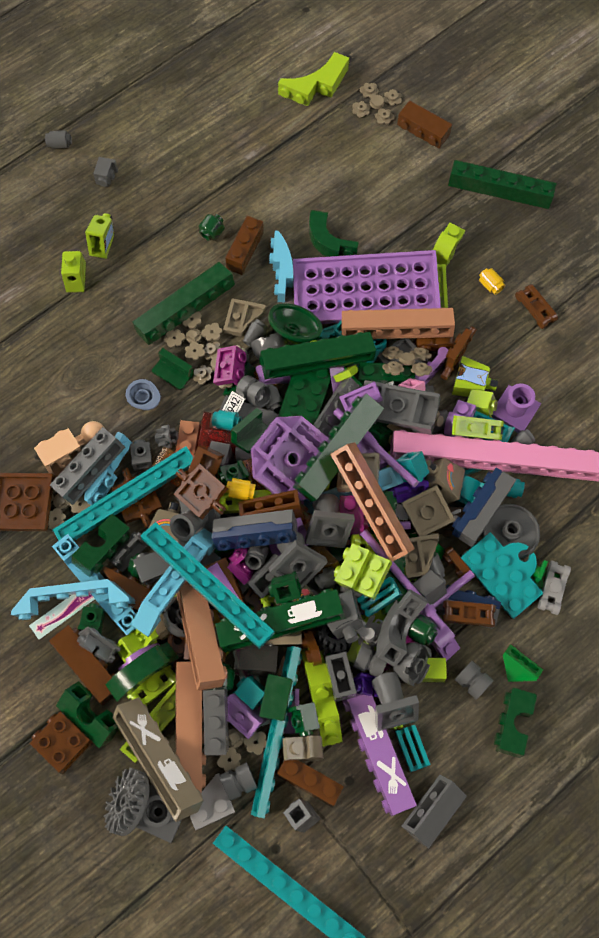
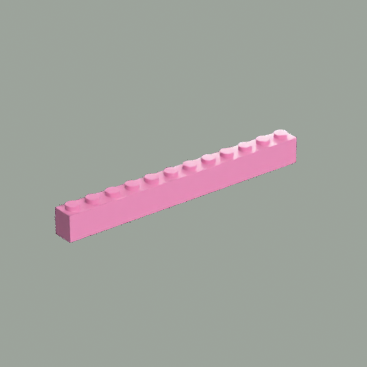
M405 430L394 431L391 437L390 456L395 460H398L407 452L422 451L425 461L431 460L434 462L441 458H446L464 468L494 471L497 467L502 472L599 481V452L594 450L564 449L557 446L545 447L538 444L526 445L519 442L507 443L500 440L488 441L481 438L469 439L462 436L450 437L444 434L429 435L407 432Z

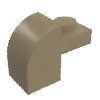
M321 736L283 738L284 761L299 760L300 762H310L324 759Z

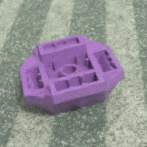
M303 416L276 417L251 448L253 478L272 494L295 490L293 488V485L296 483L295 477L299 472L305 471L308 467L306 465L307 461L313 455H317L319 445L329 438ZM289 454L292 455V456H294V458H295V463H294V464L289 463V461H288V456H289ZM298 492L300 500H306V498Z

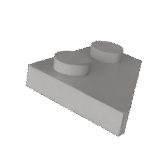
M219 773L214 776L201 792L204 801L199 811L190 815L195 830H199L235 813L233 805L222 785Z

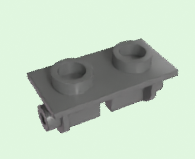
M134 532L124 546L121 545L115 556L110 560L108 559V561L123 573L129 566L131 556L134 557L137 553H141L148 544L141 539L139 532Z
M87 627L78 633L80 635L77 639L79 646L91 653L96 647L95 656L106 663H112L115 659L113 654L122 649L113 640L106 639L100 635L94 628Z

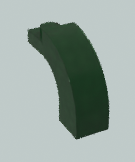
M311 210L309 236L318 252L326 257L357 255L359 242L338 239L332 236L327 229L328 212Z
M168 642L160 646L156 645L122 668L105 685L118 702L132 694L152 675L175 663L179 657Z

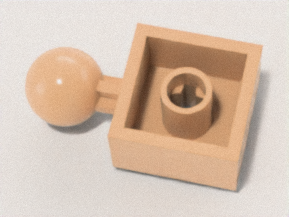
M90 421L82 427L81 434L75 438L69 428L61 430L54 437L41 441L34 449L48 473H52L56 478L81 451L80 447L88 444L104 426L99 422Z

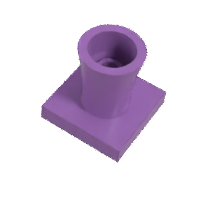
M526 384L508 385L498 401L496 411H493L492 418L504 421V424L515 427L514 431L519 433L521 430L525 431L541 403L535 400V392L530 386Z

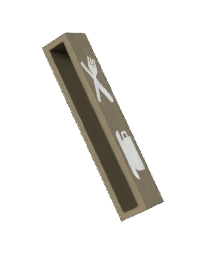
M140 698L117 705L113 719L175 822L197 813L204 801L202 794L192 783L189 773L185 772L180 764L179 757L174 754L167 738L160 732L157 722L150 716L147 706L142 703Z

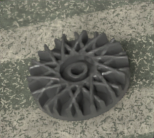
M515 504L500 505L481 533L483 538L491 532L503 547L517 542L529 546L527 550L519 552V559L529 557L540 540V527L534 515L524 507Z
M134 768L125 769L122 772L123 776H117L115 781L116 788L111 787L109 796L113 797V800L111 802L106 801L107 806L105 810L109 811V813L104 815L106 818L104 822L107 823L105 827L109 833L119 836L128 835L137 827L145 812L150 791L149 779L145 772Z

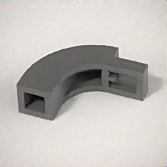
M410 589L400 602L395 601L379 631L376 646L379 659L395 667L407 653V632L412 622L428 604L426 598Z

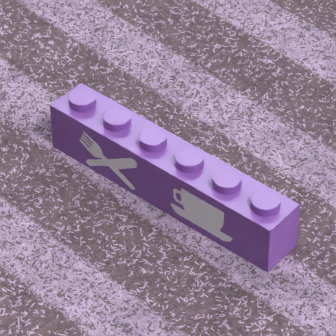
M356 693L355 698L342 700L345 711H349L352 719L349 720L354 732H358L360 737L357 740L360 750L362 752L365 751L368 757L365 760L369 772H374L376 778L373 780L378 793L381 792L384 800L381 802L385 812L394 816L417 806L387 731H377L375 724L376 704L373 696Z

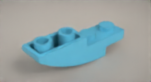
M275 231V237L271 238V248H274V251L270 253V264H273V271H276V280H279V282L275 284L274 295H278V302L285 303L286 287H293V263L287 243L280 232Z
M117 432L115 437L125 446V449L85 491L84 500L90 505L104 498L114 485L117 476L113 473L129 450L130 444H132L120 432Z

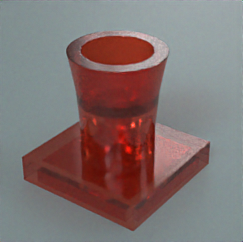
M204 412L199 427L196 450L198 446L202 445L210 448L211 441L230 444L235 456L237 446L231 442V431L210 428L211 413Z

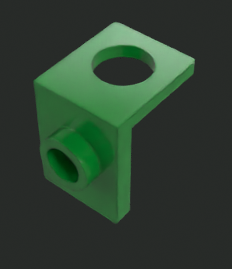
M546 560L540 566L536 565L535 572L532 575L534 577L533 581L539 588H543V577L547 573L545 568L548 561ZM554 573V577L560 578V575Z

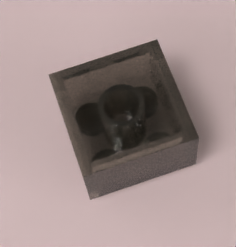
M266 642L260 649L256 645H251L236 650L234 664L236 676H253L255 678H268V674L277 676L278 646Z

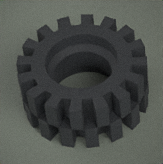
M327 624L318 627L315 640L319 646V651L324 650L323 654L325 655L327 653L334 655L349 652L352 643H347L345 637L340 638V640L332 639L328 635H335Z

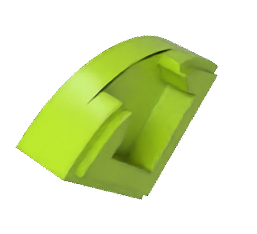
M353 365L333 377L336 382H340L356 374L358 368L356 365Z

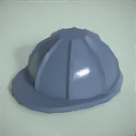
M139 379L133 381L126 389L125 396L127 402L137 409L151 410L160 403V393L151 381Z

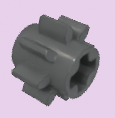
M164 425L156 429L155 441L159 447L164 446V449H169L177 445L178 432L175 428Z

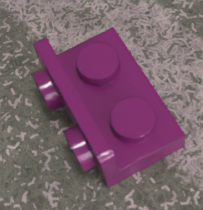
M236 345L218 349L213 383L217 386L234 383L237 386L240 379L245 376L246 352Z
M340 496V513L354 514L355 518L349 536L352 534L360 535L364 530H368V521L364 518V513L355 497Z
M249 547L233 550V554L229 558L231 561L227 567L244 585L250 581L254 572L245 562V556Z

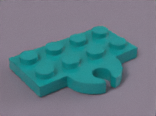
M489 532L460 558L489 593L497 599L496 601L501 602V607L508 615L514 619L543 594L542 590L530 578L536 569L535 553H532L526 562L521 561L518 557L519 552L527 550L529 546L517 542L503 547L495 536Z

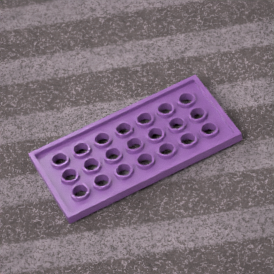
M436 250L293 259L294 304L311 311L317 316L321 324L339 323L342 318V311L441 308ZM422 266L424 270L418 272L414 268ZM398 267H403L406 269V271L400 273L397 272L396 269ZM381 268H385L388 270V272L385 274H381L378 272V270ZM363 269L370 271L367 275H363L360 272ZM346 270L352 272L349 276H345L342 273ZM328 271L334 273L331 277H327L324 274ZM313 272L316 276L308 278L307 274ZM417 282H423L425 286L417 287L415 284ZM399 283H405L407 287L399 288L397 285ZM387 284L389 287L383 290L379 286ZM363 285H369L371 287L367 291L361 289ZM345 286H351L353 288L349 292L343 290ZM328 287H333L335 289L332 293H328L325 291V289ZM310 288L317 290L314 294H310L307 291ZM423 297L426 299V302L418 303L417 299ZM404 298L408 300V303L400 304L398 301ZM386 299L390 303L388 305H382L380 302ZM364 301H370L372 303L368 307L362 305ZM346 302H352L354 304L350 308L344 306ZM328 303H334L336 305L332 309L326 307ZM310 304H316L318 306L314 310H310L308 308Z

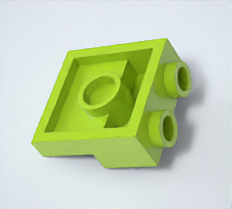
M352 543L351 547H347L343 553L344 561L342 565L337 566L334 571V581L340 586L375 600L392 562Z

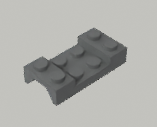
M351 377L341 381L313 425L328 438L330 437L329 432L331 429L341 423V420L333 414L334 411L339 408L343 413L345 412L340 396L361 388Z
M365 380L364 386L373 383V381ZM375 382L383 401L378 403L384 410L373 424L381 422L411 428L413 432L432 435L441 401L440 394Z

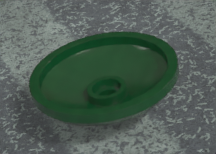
M289 303L277 304L270 309L268 320L272 328L282 337L299 343L311 342L320 337L322 324L311 311Z

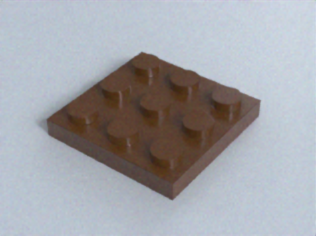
M0 473V531H47L53 488L50 484L55 479L52 473Z

